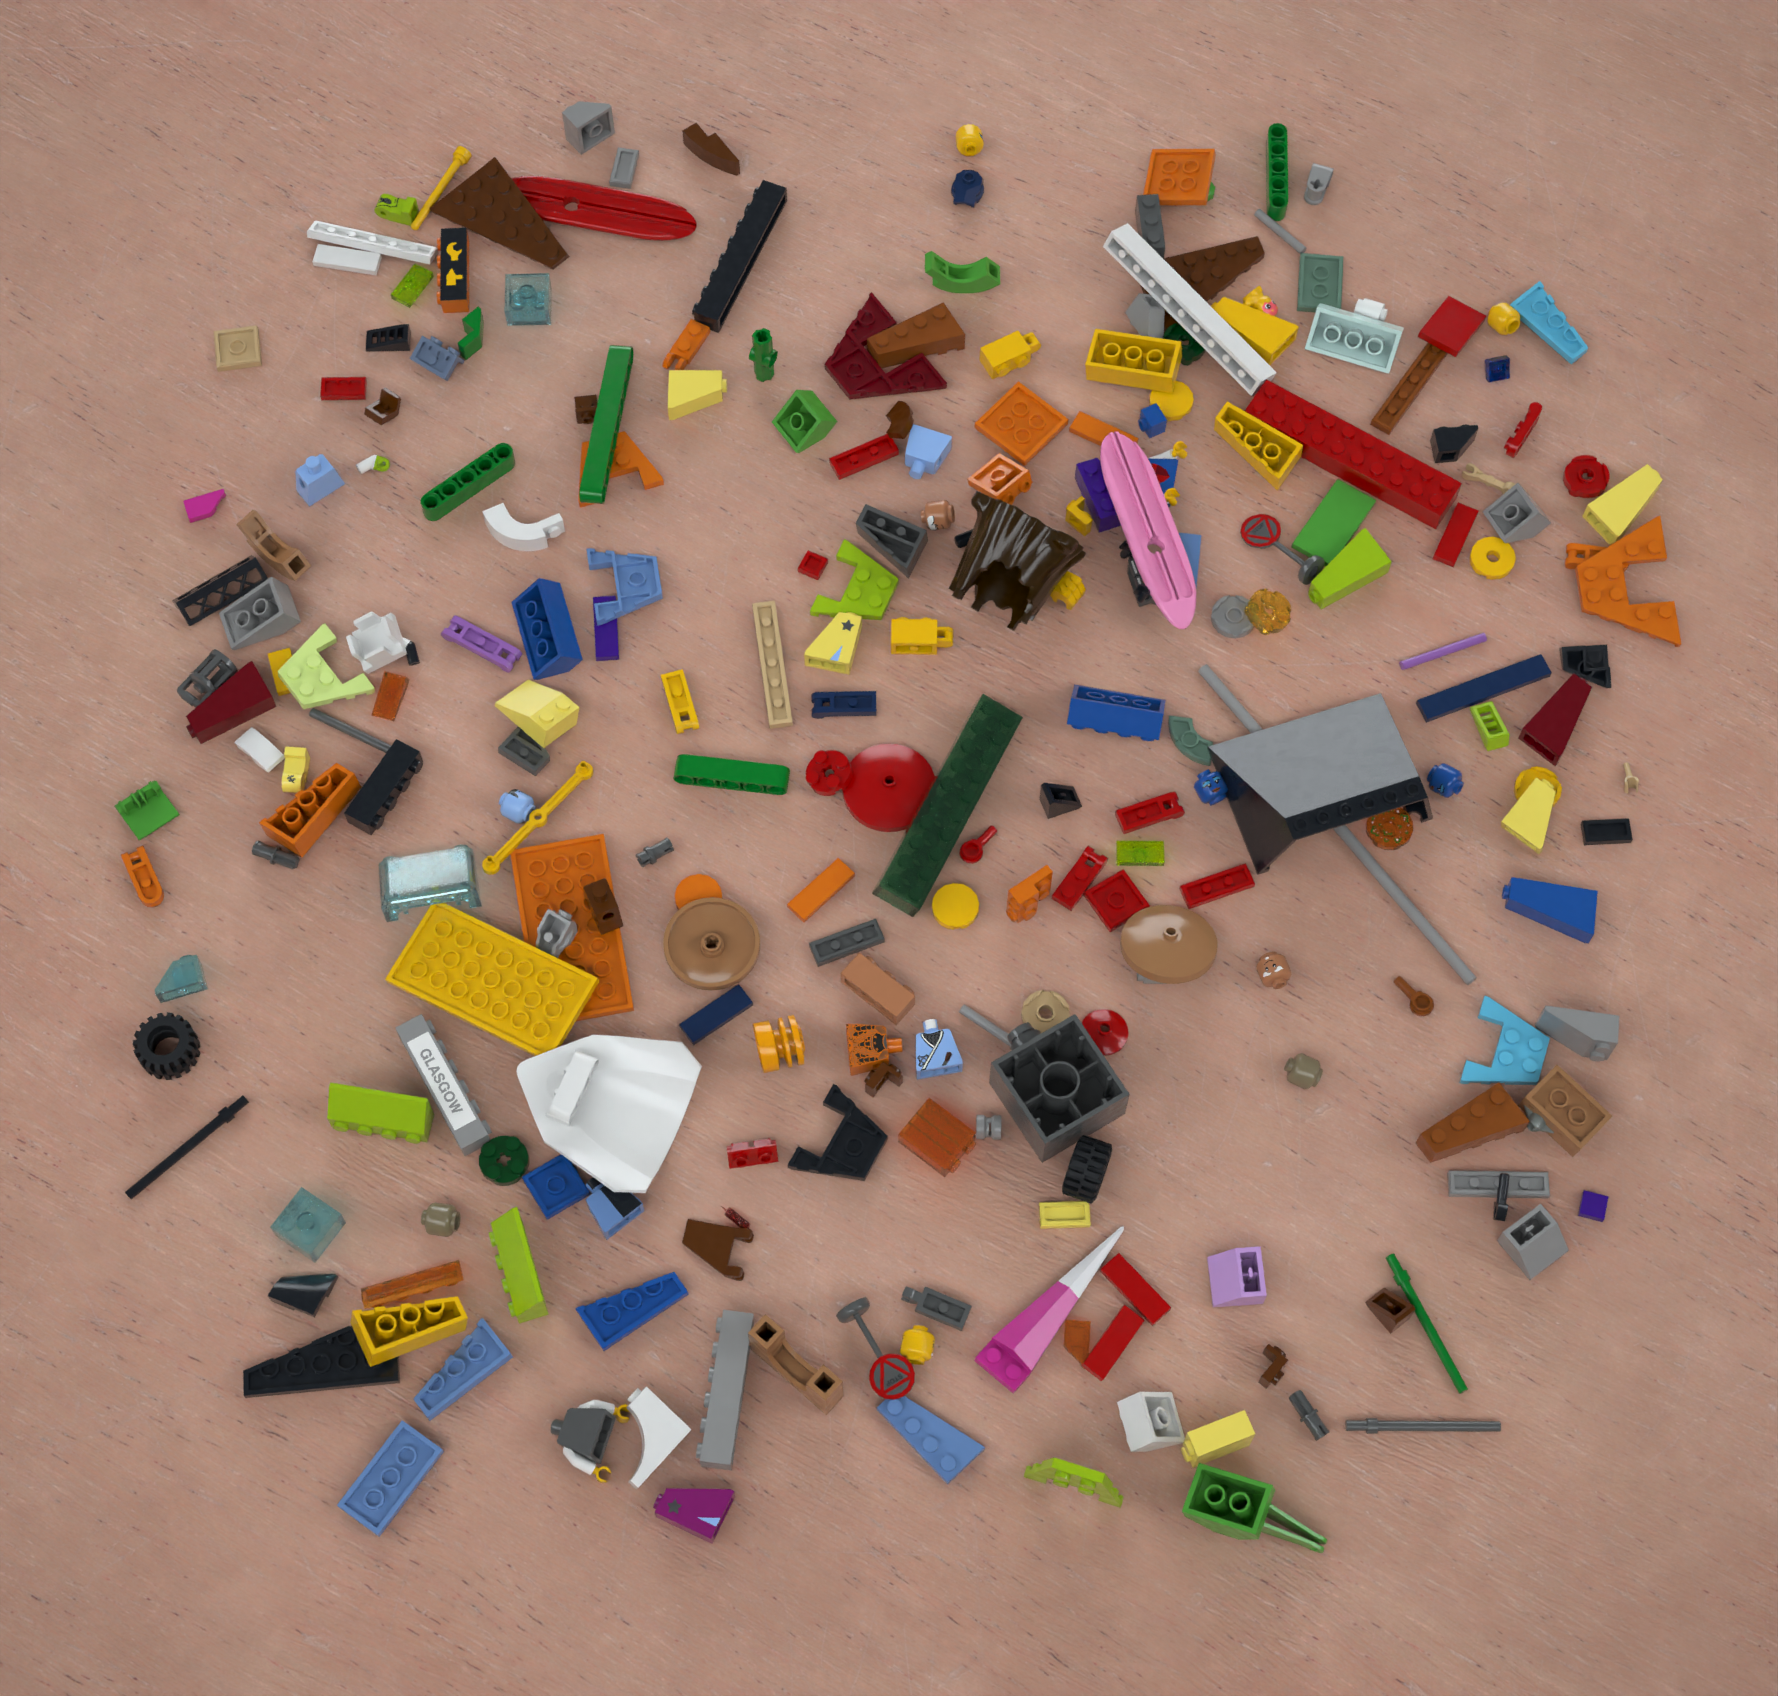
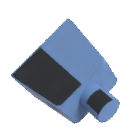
M594 1177L585 1185L592 1193L586 1199L587 1206L606 1240L644 1212L643 1203L632 1193L613 1192Z

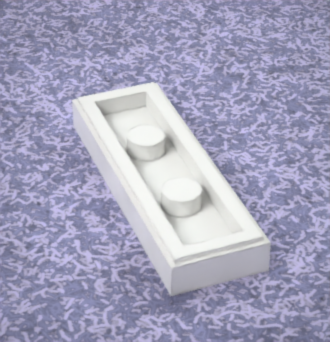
M318 244L312 262L314 266L377 275L382 257L379 253Z

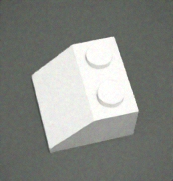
M1138 1392L1117 1402L1120 1418L1127 1436L1126 1440L1131 1452H1148L1184 1442L1185 1437L1172 1392Z

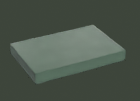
M1300 253L1297 311L1316 313L1320 303L1341 309L1344 256Z

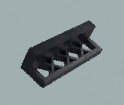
M251 555L172 601L176 608L180 610L188 626H192L244 596L268 578L256 557ZM256 568L262 579L255 583L247 582L248 572ZM232 581L240 582L239 592L234 595L226 593L228 583ZM212 592L221 594L219 603L215 606L206 604L207 597ZM191 604L200 605L199 615L190 619L184 608Z

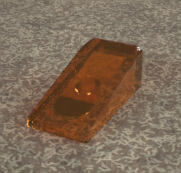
M384 671L372 716L394 721L410 679Z

